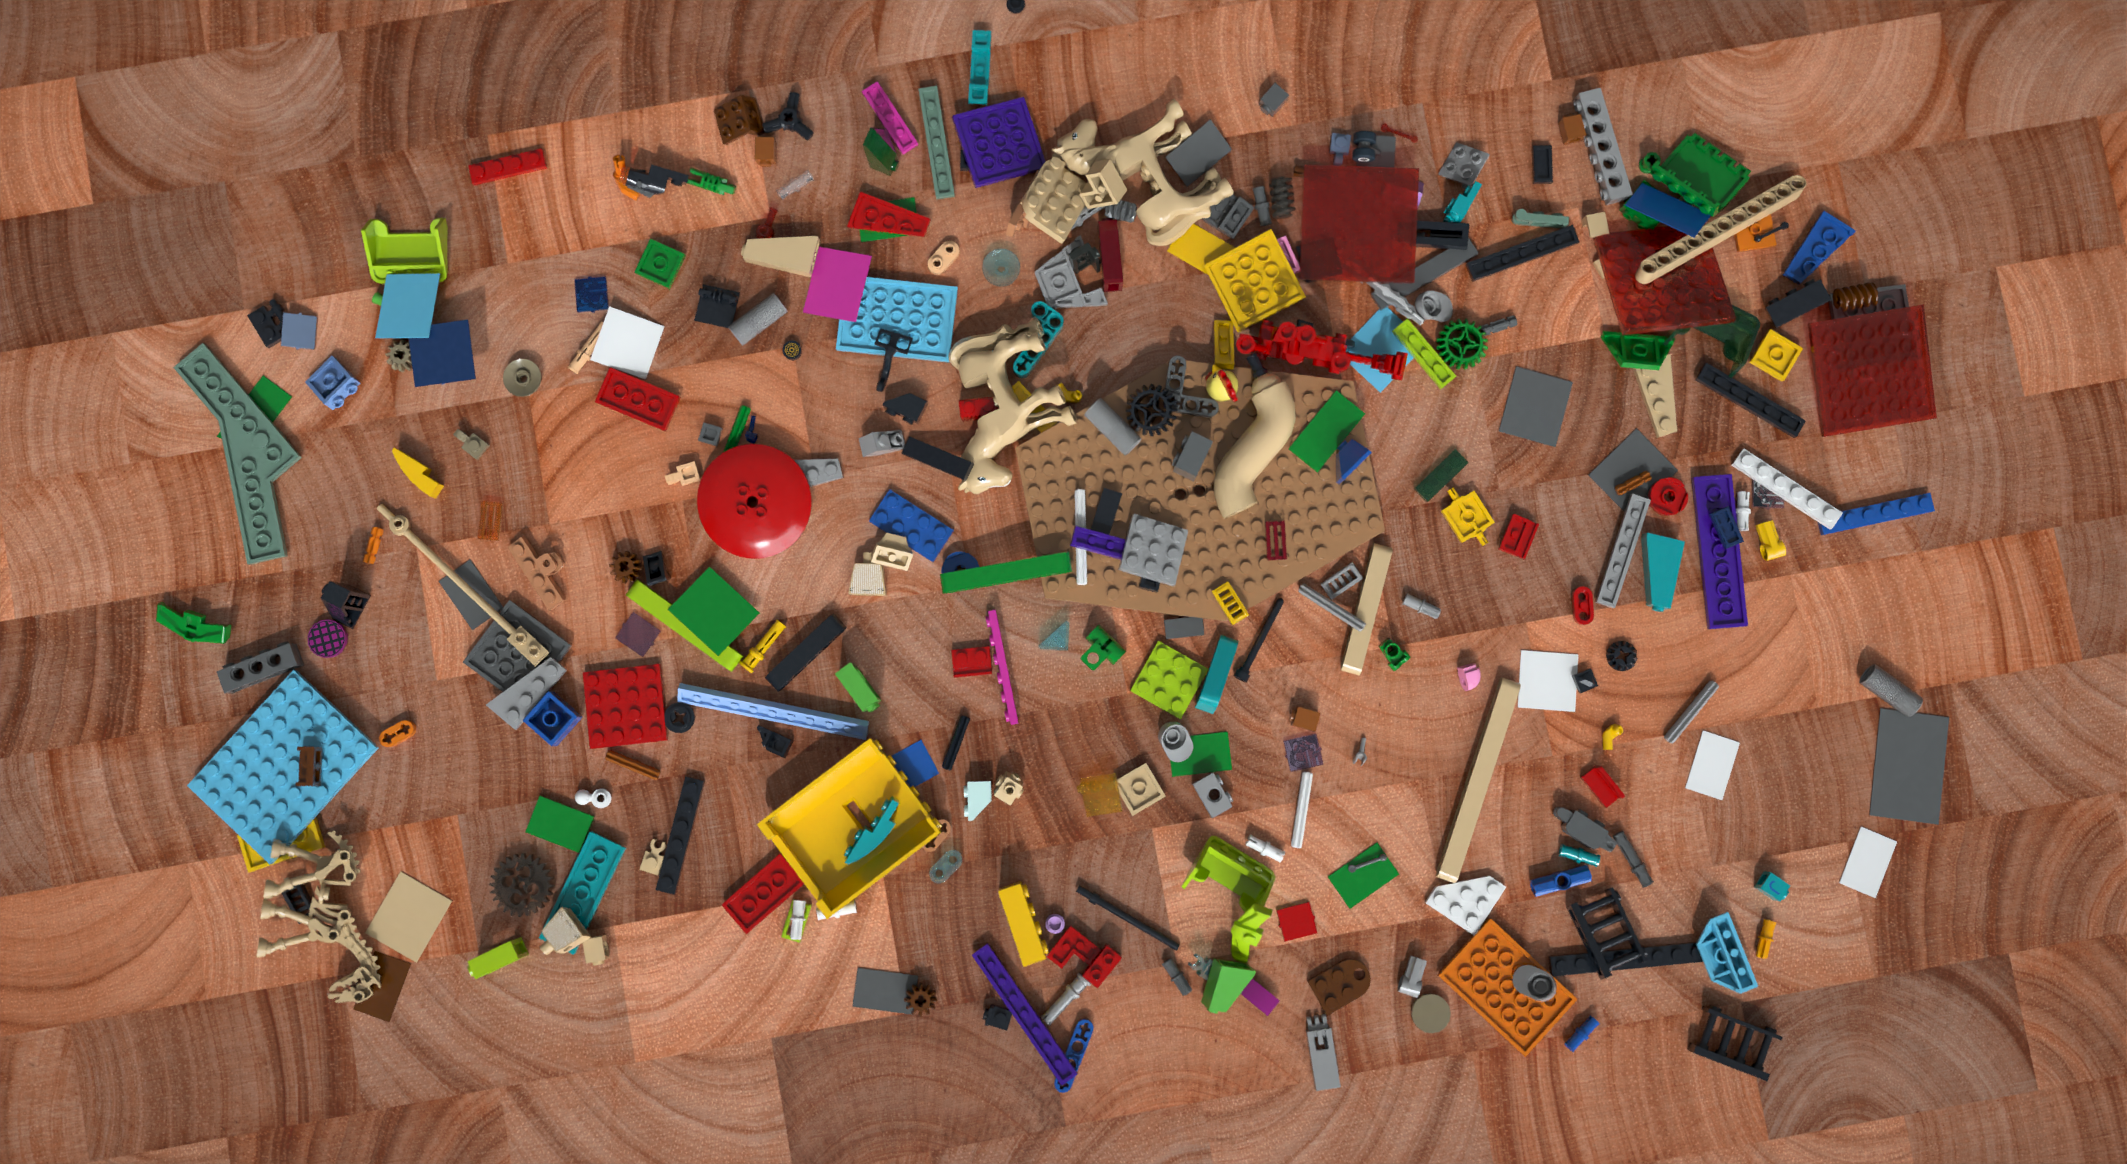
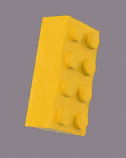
M1019 881L999 888L998 893L1023 967L1045 960L1049 950L1046 941H1041L1042 929L1039 921L1035 922L1033 916L1036 915L1033 903H1029L1027 897L1030 895L1027 885H1022V882Z

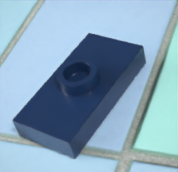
M1728 506L1709 514L1724 549L1744 542Z

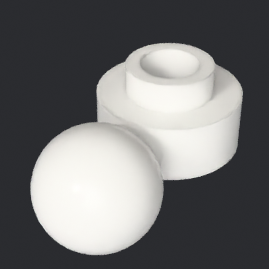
M582 789L575 794V801L578 804L585 805L588 802H592L597 808L607 807L612 800L610 792L606 789H597L593 794ZM599 795H603L605 797V800L603 802L598 801Z

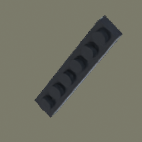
M1571 225L1468 262L1466 267L1472 282L1577 245L1580 241L1574 226Z
M1708 363L1703 365L1695 381L1793 438L1798 436L1806 420Z
M685 776L656 886L657 891L676 894L705 784L703 780Z

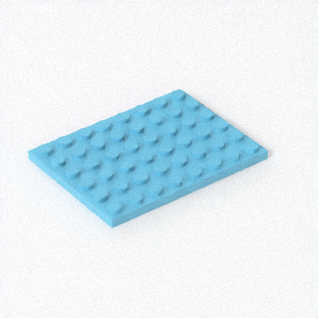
M293 670L187 786L269 864H273L278 859L271 858L273 839L281 840L282 843H286V846H290L379 747L297 670ZM297 747H322L321 786H295V783L299 782L300 751H297Z

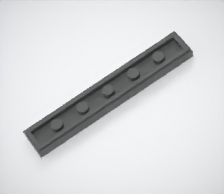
M1468 237L1467 250L1448 249L1390 282L1389 286L1392 291L1399 292L1400 296L1406 297L1477 256L1478 251ZM1374 292L1371 293V297L1380 311L1391 305L1374 294Z

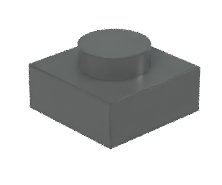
M703 423L698 441L718 447L723 428Z

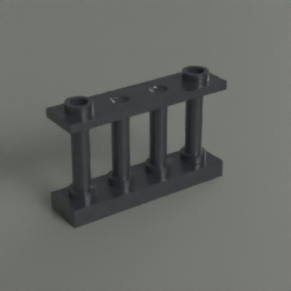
M1613 887L1605 890L1606 897L1585 906H1581L1576 902L1566 907L1600 980L1612 976V968L1637 958L1639 963L1648 961L1646 957L1647 951L1643 945H1640L1620 903L1621 897L1616 890L1614 891ZM1611 903L1615 915L1594 924L1587 923L1584 917L1586 913ZM1620 922L1624 933L1601 943L1596 942L1593 936L1595 931ZM1626 940L1629 941L1633 951L1610 961L1604 959L1602 955L1603 950Z
M1710 1005V1008L1702 1006L1701 1010L1710 1013L1700 1042H1697V1045L1689 1043L1687 1050L1768 1082L1770 1074L1764 1072L1763 1064L1772 1038L1774 1037L1781 1041L1783 1039L1782 1036L1776 1034L1777 1030L1765 1026V1029L1730 1017L1721 1013L1722 1009ZM1717 1016L1727 1019L1728 1022L1719 1048L1713 1052L1708 1050V1042ZM1737 1023L1745 1026L1746 1030L1737 1056L1731 1059L1727 1057L1728 1053H1726ZM1755 1030L1765 1034L1755 1064L1753 1063L1752 1066L1745 1064L1746 1060L1744 1059Z

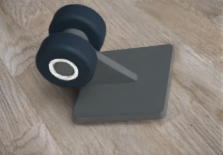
M1372 131L1355 132L1353 142L1357 145V148L1353 150L1352 159L1356 161V172L1393 174L1396 137L1376 136V133Z

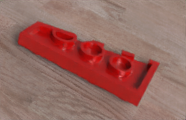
M860 192L847 228L925 238L931 219Z

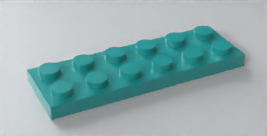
M590 831L545 926L561 907L571 908L587 930L626 847ZM541 932L539 939L546 941L547 939ZM580 945L568 952L573 955L576 954Z

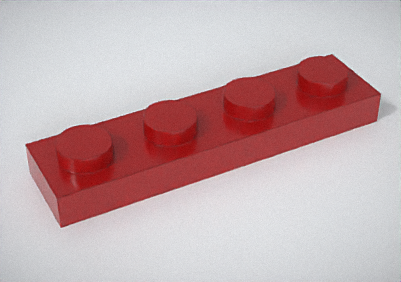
M541 148L468 165L472 184L475 186L547 169L544 150Z

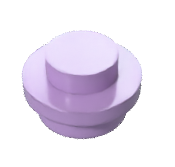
M1051 914L1047 917L1045 926L1050 933L1057 934L1064 929L1065 921L1061 915Z

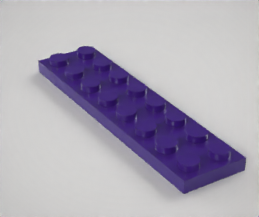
M1732 474L1693 477L1691 479L1707 630L1748 626L1740 545L1737 544L1724 549L1709 516L1710 513L1728 506L1737 524Z

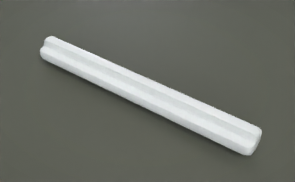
M1077 489L1075 490V526L1086 528L1085 490ZM1076 548L1077 585H1086V550Z

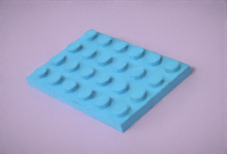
M867 277L856 322L839 319L836 350L885 356V348L875 345L881 328L913 338L908 354L896 352L893 357L950 363L948 355L952 346L958 287ZM881 334L878 341L888 344L891 336ZM899 339L897 347L901 349H907L909 341Z

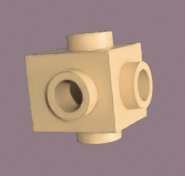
M1006 771L995 782L994 796L1011 805L1015 798H1019L1024 791L1022 778L1014 772L1009 773Z

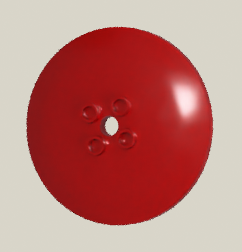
M745 444L723 452L707 467L698 487L697 509L706 533L719 547L739 557L760 559L785 551L800 538L810 519L812 494L805 473L789 455L768 445ZM751 496L756 497L758 500L756 507H751L748 504V499Z

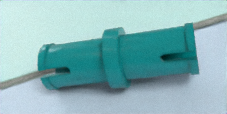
M1564 844L1560 846L1558 856L1573 859L1576 863L1583 862L1595 867L1599 865L1600 855L1586 852L1580 847L1576 849Z

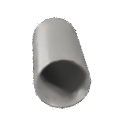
M772 293L765 300L757 304L756 307L754 306L753 309L746 312L743 317L741 316L734 321L728 328L744 346L745 343L753 339L754 336L756 337L757 334L776 322L777 319L785 315L786 312L788 313L778 297Z
M1102 398L1098 399L1084 414L1124 456L1142 439Z
M1876 664L1868 667L1859 680V683L1906 717L1914 715L1923 703L1921 696Z

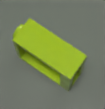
M522 937L509 941L467 961L470 975L478 979L529 955Z

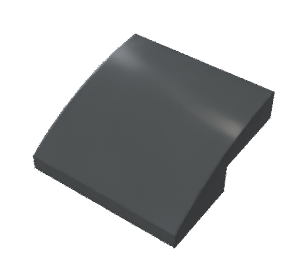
M1231 195L1224 198L1218 205L1210 206V217L1202 218V220L1226 236L1234 239L1254 207L1240 196Z

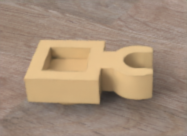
M653 839L650 844L652 851H645L639 870L659 875L664 856L660 854L666 848L667 843L662 842V846L658 848L656 847L657 839Z

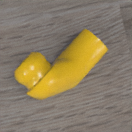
M1063 383L1057 385L1061 388L1066 402L1077 403L1081 400L1082 393L1079 390L1067 391Z

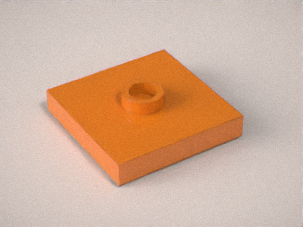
M1771 214L1734 234L1737 252L1770 248L1777 245L1774 233L1762 238L1760 242L1754 241L1756 235H1762L1774 229Z

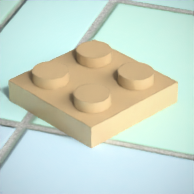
M1147 763L1113 782L1132 816L1165 797L1163 790Z

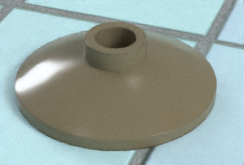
M514 360L504 370V386L515 396H529L541 384L540 369L530 360ZM523 376H527L526 382L521 381Z

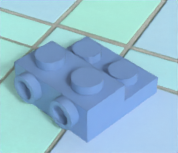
M331 356L305 381L316 396L332 410L340 408L344 404V399L348 395L356 393L358 390L357 386L361 384L334 356Z

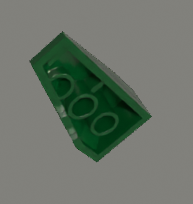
M870 128L863 143L869 166L874 170L891 176L893 171H897L899 161L888 131L884 128Z

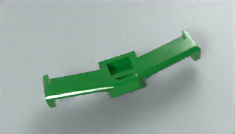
M164 602L157 604L156 621L182 636L185 640L225 644L230 638L231 624L205 623L206 615L186 610L183 616L168 607Z

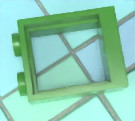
M850 662L835 673L863 712H873L880 706L878 703L882 700L854 663Z

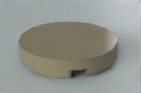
M1423 994L1412 1004L1411 1017L1416 1027L1423 1032L1436 1033L1447 1026L1450 1021L1451 1012L1449 1005L1442 997L1437 994Z

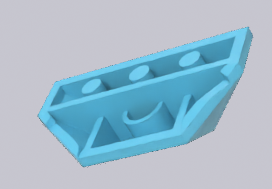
M1729 912L1710 918L1696 943L1710 980L1740 994L1758 987Z

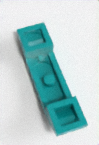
M973 30L968 103L987 104L991 31Z

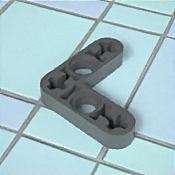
M1181 356L1172 357L1168 366L1165 388L1169 390L1167 395L1173 394L1174 400L1180 403V399H1184L1182 409H1179L1180 405L1176 404L1173 406V408L1178 409V412L1174 413L1207 418L1214 417L1219 410V405L1215 400L1182 395L1186 361ZM1176 360H1179L1180 364L1183 365L1178 371V374H1182V377L1170 375V372L1175 373V366L1172 363H1176ZM1178 379L1180 387L1177 389L1171 388L1169 385L1170 380ZM1187 401H1194L1196 409L1193 411L1187 410L1185 407ZM1200 402H1203L1202 406L1204 407L1212 404V407L1215 408L1211 413H1208V410L1203 408L1201 412H1198Z

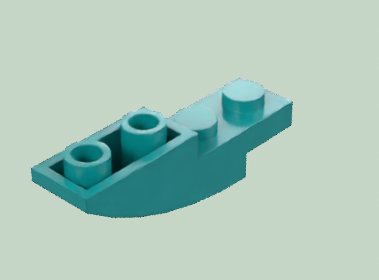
M891 796L890 800L886 799L881 807L882 813L879 817L876 816L871 823L872 829L864 826L863 829L859 828L854 836L856 841L853 846L849 845L844 853V856H846L845 863L851 864L866 856L887 837L896 824L891 816L899 805L898 799Z

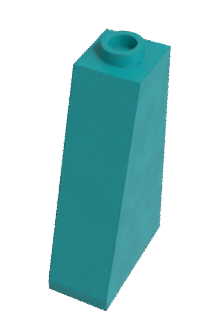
M1645 533L1641 536L1646 606L1652 607L1653 611L1664 612V610L1671 609L1685 541Z

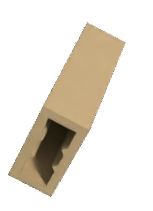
M817 236L747 239L746 245L742 247L741 255L747 263L812 277L821 241Z

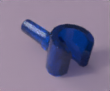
M751 416L749 430L745 434L746 440L755 444L758 438V434L753 432L756 416Z

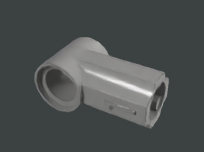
M1410 955L1405 973L1401 976L1398 984V992L1416 998L1419 996L1422 987L1421 979L1427 963L1426 960Z

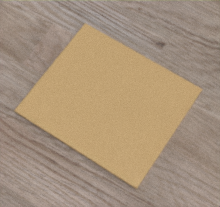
M400 872L365 933L417 963L452 900Z

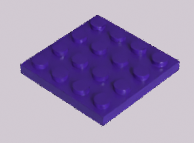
M1024 97L952 116L975 188L1037 172L1046 162Z

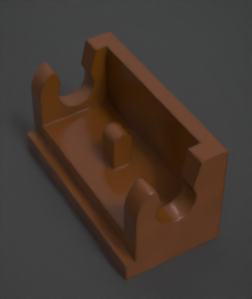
M297 747V751H300L299 782H296L295 786H321L322 747Z

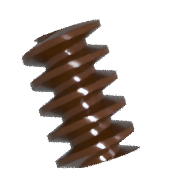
M1867 282L1841 289L1836 288L1832 296L1833 305L1836 309L1840 307L1843 312L1847 311L1848 308L1854 310L1855 306L1858 309L1862 308L1863 305L1864 307H1869L1870 303L1872 306H1876L1878 303L1877 287L1874 283Z

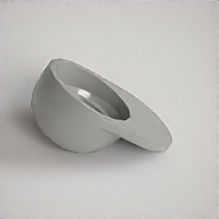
M1429 290L1419 294L1415 300L1416 312L1425 320L1433 319L1445 322L1452 316V303L1445 294Z
M1176 721L1167 722L1161 726L1158 732V739L1167 757L1174 762L1186 760L1193 751V742L1188 731L1182 724Z
M1524 965L1519 967L1513 975L1515 989L1532 999L1544 1002L1553 998L1556 993L1557 985L1554 978L1539 968Z

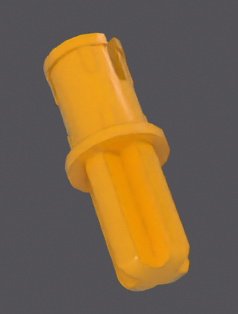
M1763 920L1760 936H1758L1760 939L1756 951L1757 957L1767 959L1771 941L1774 942L1772 938L1777 922Z

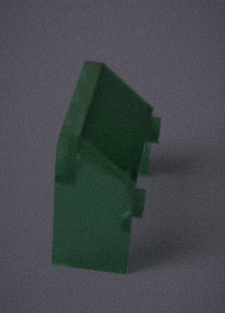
M1694 289L1687 296L1673 319L1663 344L1667 345L1677 334H1687L1691 327L1725 343L1723 354L1727 359L1734 362L1728 376L1732 378L1746 365L1760 328V321L1756 316L1702 289Z

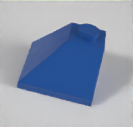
M1353 439L1349 442L1345 440L1337 448L1339 450L1336 455V483L1338 485L1372 453Z

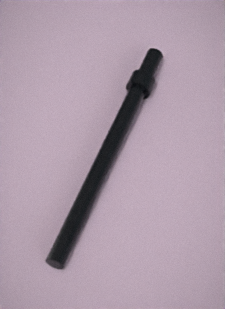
M1078 886L1076 892L1089 899L1088 902L1101 906L1176 951L1179 948V943L1102 899L1100 894L1092 893L1084 887Z

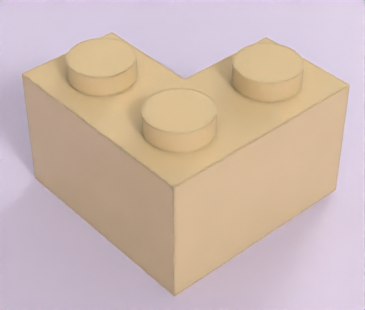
M1111 159L1096 161L1085 175L1088 182L1079 194L1087 209L1118 204L1127 189Z

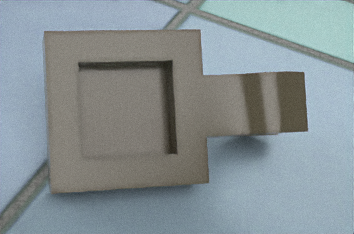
M457 429L453 434L464 442L461 448L476 460H479L490 446L474 433L469 437L462 430Z

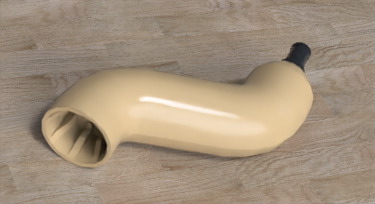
M1258 353L1246 358L1254 373L1252 374L1255 380L1252 384L1251 391L1253 397L1251 399L1257 410V417L1224 455L1217 467L1213 480L1216 503L1223 519L1258 503L1252 490V484L1285 445L1293 431L1296 420L1294 400L1286 381L1283 382L1279 376L1268 373L1267 369L1263 367Z

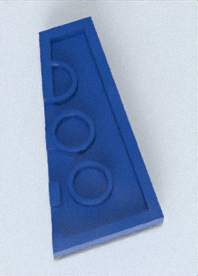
M1823 211L1782 275L1799 285L1852 236L1856 230Z

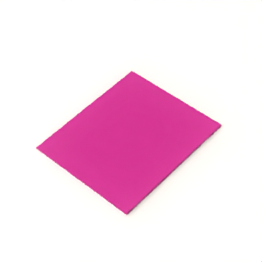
M819 247L803 313L856 322L872 256Z

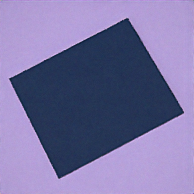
M468 319L432 324L429 338H409L415 387L476 379Z

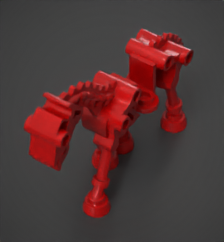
M1262 320L1258 337L1240 333L1236 342L1237 350L1240 353L1249 354L1255 351V353H1258L1260 360L1272 357L1287 360L1289 363L1296 365L1303 362L1304 358L1307 357L1313 359L1312 365L1329 368L1328 372L1335 374L1347 370L1351 361H1355L1356 363L1371 365L1370 368L1379 370V373L1392 375L1391 379L1400 381L1403 380L1408 353L1399 351L1396 352V355L1373 354L1372 358L1371 356L1349 353L1346 351L1347 335L1336 333L1335 337L1318 335L1315 329L1309 325L1296 327L1291 322H1284L1279 327H1275L1272 321Z

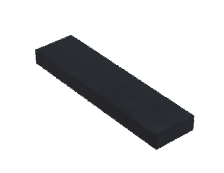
M910 436L901 453L904 456L964 481L967 480L974 466L968 460Z

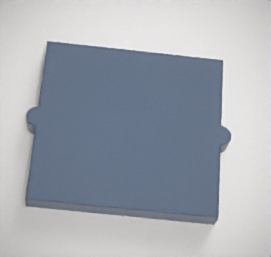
M283 313L281 346L294 347L297 350L299 348L314 350L317 316L302 315V313Z

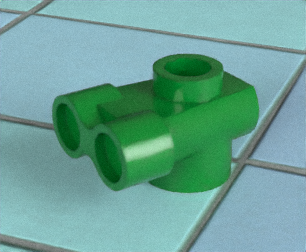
M1390 638L1385 639L1378 646L1389 661L1388 666L1393 671L1399 669L1403 663L1411 658L1406 650L1402 651ZM1391 646V651L1387 652L1388 647Z

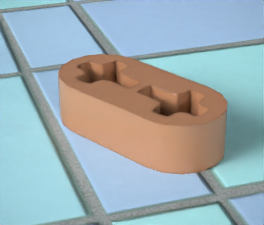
M938 820L940 824H947V832L942 831L940 835L936 836L937 838L933 842L935 847L930 846L928 848L926 847L927 844L923 846L924 850L932 852L944 841L952 827L948 820Z

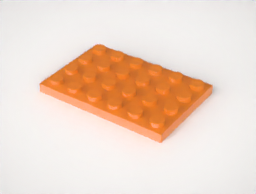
M1488 918L1478 932L1468 940L1438 973V976L1526 1057L1578 999L1555 978L1557 990L1553 998L1548 1001H1537L1518 992L1513 985V975L1519 967L1531 965L1547 973L1549 972L1491 918Z

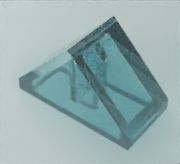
M1064 622L1038 647L1041 650L1068 651L1069 622Z

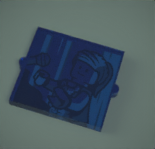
M589 276L585 279L574 280L578 313H595V311L609 309L606 277L592 278Z

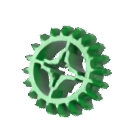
M1459 318L1456 320V324L1454 321H1450L1449 326L1444 325V331L1438 333L1440 338H1437L1436 342L1440 343V345L1436 349L1442 350L1438 355L1440 357L1445 356L1443 360L1445 363L1448 360L1450 361L1449 367L1456 364L1457 370L1461 368V365L1464 370H1467L1468 365L1473 368L1475 367V362L1479 364L1481 358L1486 356L1483 351H1486L1488 346L1483 344L1487 343L1488 339L1482 338L1486 332L1480 333L1481 326L1479 325L1475 328V321L1468 324V319H1465L1462 324ZM1461 330L1459 338L1448 339L1450 333ZM1468 333L1473 336L1475 341L1469 339ZM1461 340L1465 344L1463 348L1458 344ZM1449 347L1456 351V356L1450 351ZM1466 350H1476L1472 357L1463 358Z

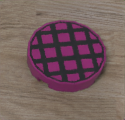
M321 620L315 623L307 636L311 651L323 658H333L341 654L348 642V634L345 627L333 620Z

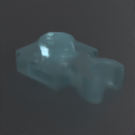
M1194 953L1193 956L1198 961L1196 964L1189 962L1188 965L1193 970H1198L1196 973L1200 977L1208 980L1213 960L1208 957L1204 960L1199 954Z

